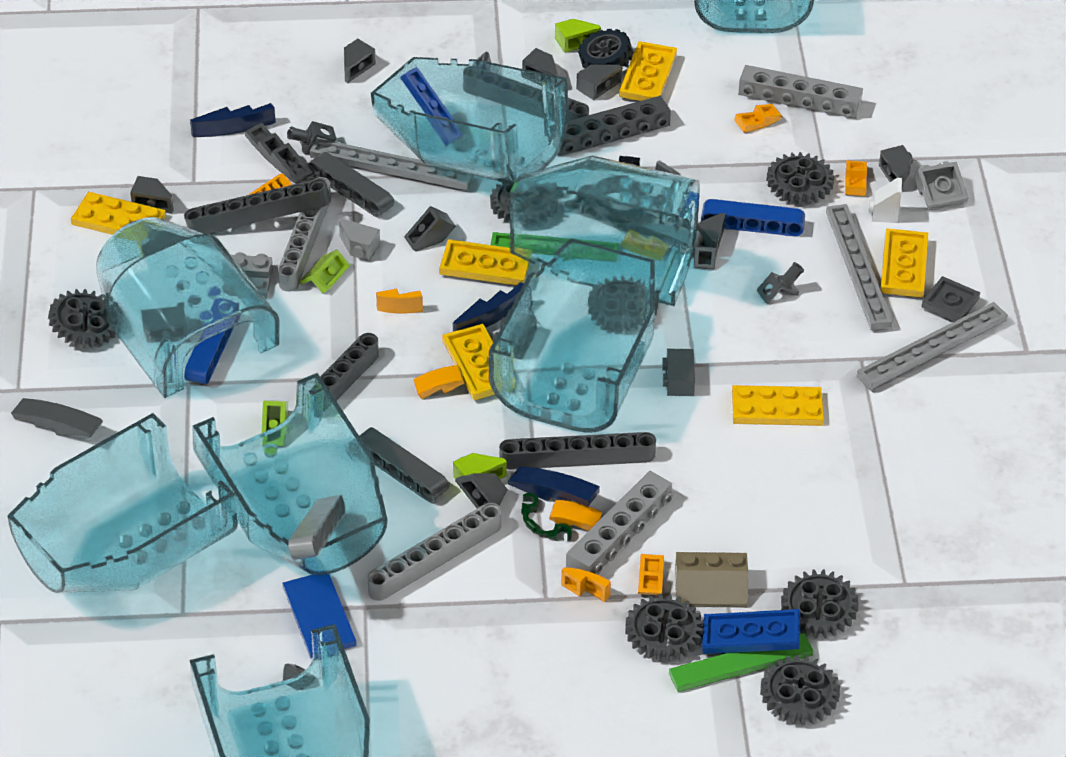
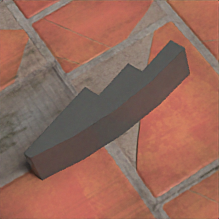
M263 123L245 131V137L257 151L294 183H298L313 174L289 143L284 144L276 133L271 134Z
M23 398L11 412L15 420H31L35 427L53 428L56 435L92 437L103 422L101 418L84 411L37 399Z

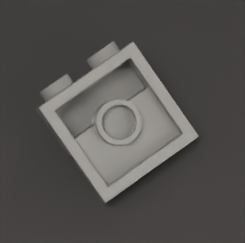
M945 161L935 166L923 165L917 169L914 178L919 194L924 196L927 209L968 201L969 197L957 162L949 163Z
M242 252L229 255L226 267L227 276L224 296L267 299L273 271L272 257L262 253L256 256H247Z

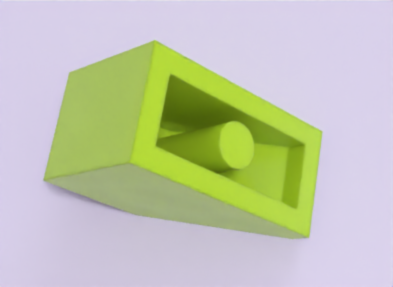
M577 19L555 23V40L564 53L579 49L580 44H583L582 41L588 38L590 34L598 33L597 31L601 30L600 25Z
M263 401L261 446L284 447L289 401Z
M471 453L453 461V477L456 479L457 477L479 473L496 474L499 479L507 477V461L504 458Z

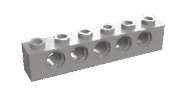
M745 65L739 80L738 95L856 119L862 103L863 88Z
M649 471L566 553V567L581 569L599 575L603 567L609 561H613L623 547L628 546L632 537L636 533H640L644 529L645 524L650 519L653 520L664 505L667 506L671 502L673 497L672 483Z

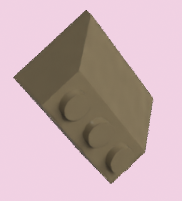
M676 552V599L681 597L682 604L689 601V607L747 608V553Z

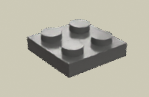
M941 276L923 299L921 307L955 322L967 316L980 299L981 292Z

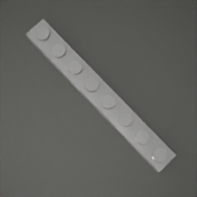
M319 138L316 139L310 150L311 158H316L323 152H328L349 166L467 191L474 178V171Z
M848 205L827 206V217L870 330L892 328V318Z
M992 302L857 370L856 377L871 390L1007 321L1008 314L995 302Z

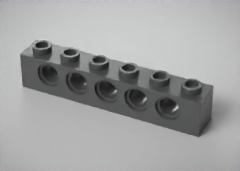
M661 95L551 125L549 126L548 142L557 156L560 157L670 126L671 110Z

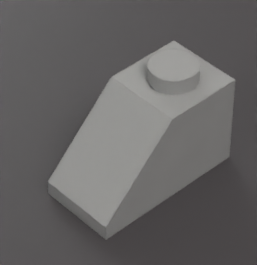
M342 218L339 220L340 238L350 256L370 261L380 246V229Z

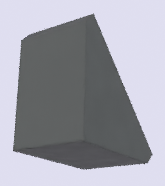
M720 213L696 224V230L703 236L701 245L703 247L716 248V256L725 228V213Z

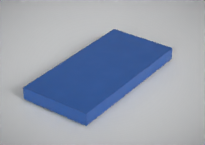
M328 571L282 582L283 590L310 658L357 646L355 636Z
M800 609L704 614L703 654L800 649Z

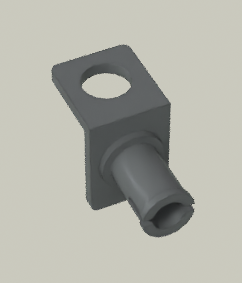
M314 121L311 122L307 130L290 126L287 131L288 139L300 141L304 154H308L317 137L333 142L337 139L332 126ZM321 129H325L330 135L324 134Z
M793 262L784 275L771 272L757 288V292L767 304L771 302L781 289L798 295L799 291L793 283L804 272V268L800 264ZM768 284H772V292L769 295H766V286Z

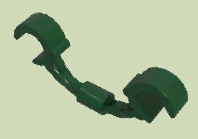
M533 493L523 494V502H533L532 504L522 503L521 514L523 515L526 527L533 533L554 539L555 541H557L558 533L565 532L567 533V542H569L572 538V528L568 524H555L553 530L544 531L540 529V526L535 521L529 519L528 515L530 513L537 512L538 497Z

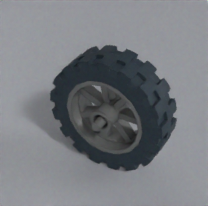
M618 29L597 31L598 33H592L579 46L578 53L583 68L589 65H620L623 67L627 66L629 60L633 57V49L629 37L625 32H621Z

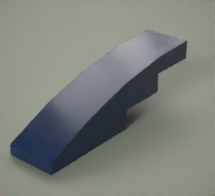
M272 103L255 109L247 105L230 111L228 107H224L190 119L192 137L236 134L245 132L260 123H263L265 126L276 123L275 107Z
M520 282L509 293L500 290L487 302L481 298L478 299L453 322V332L484 324L485 328L502 320L503 317L507 316L509 309L515 311L527 302V285Z
M518 467L508 480V485L526 493H533L538 498L547 502L552 497L556 500H573L589 507L600 492V486L571 475L541 468Z

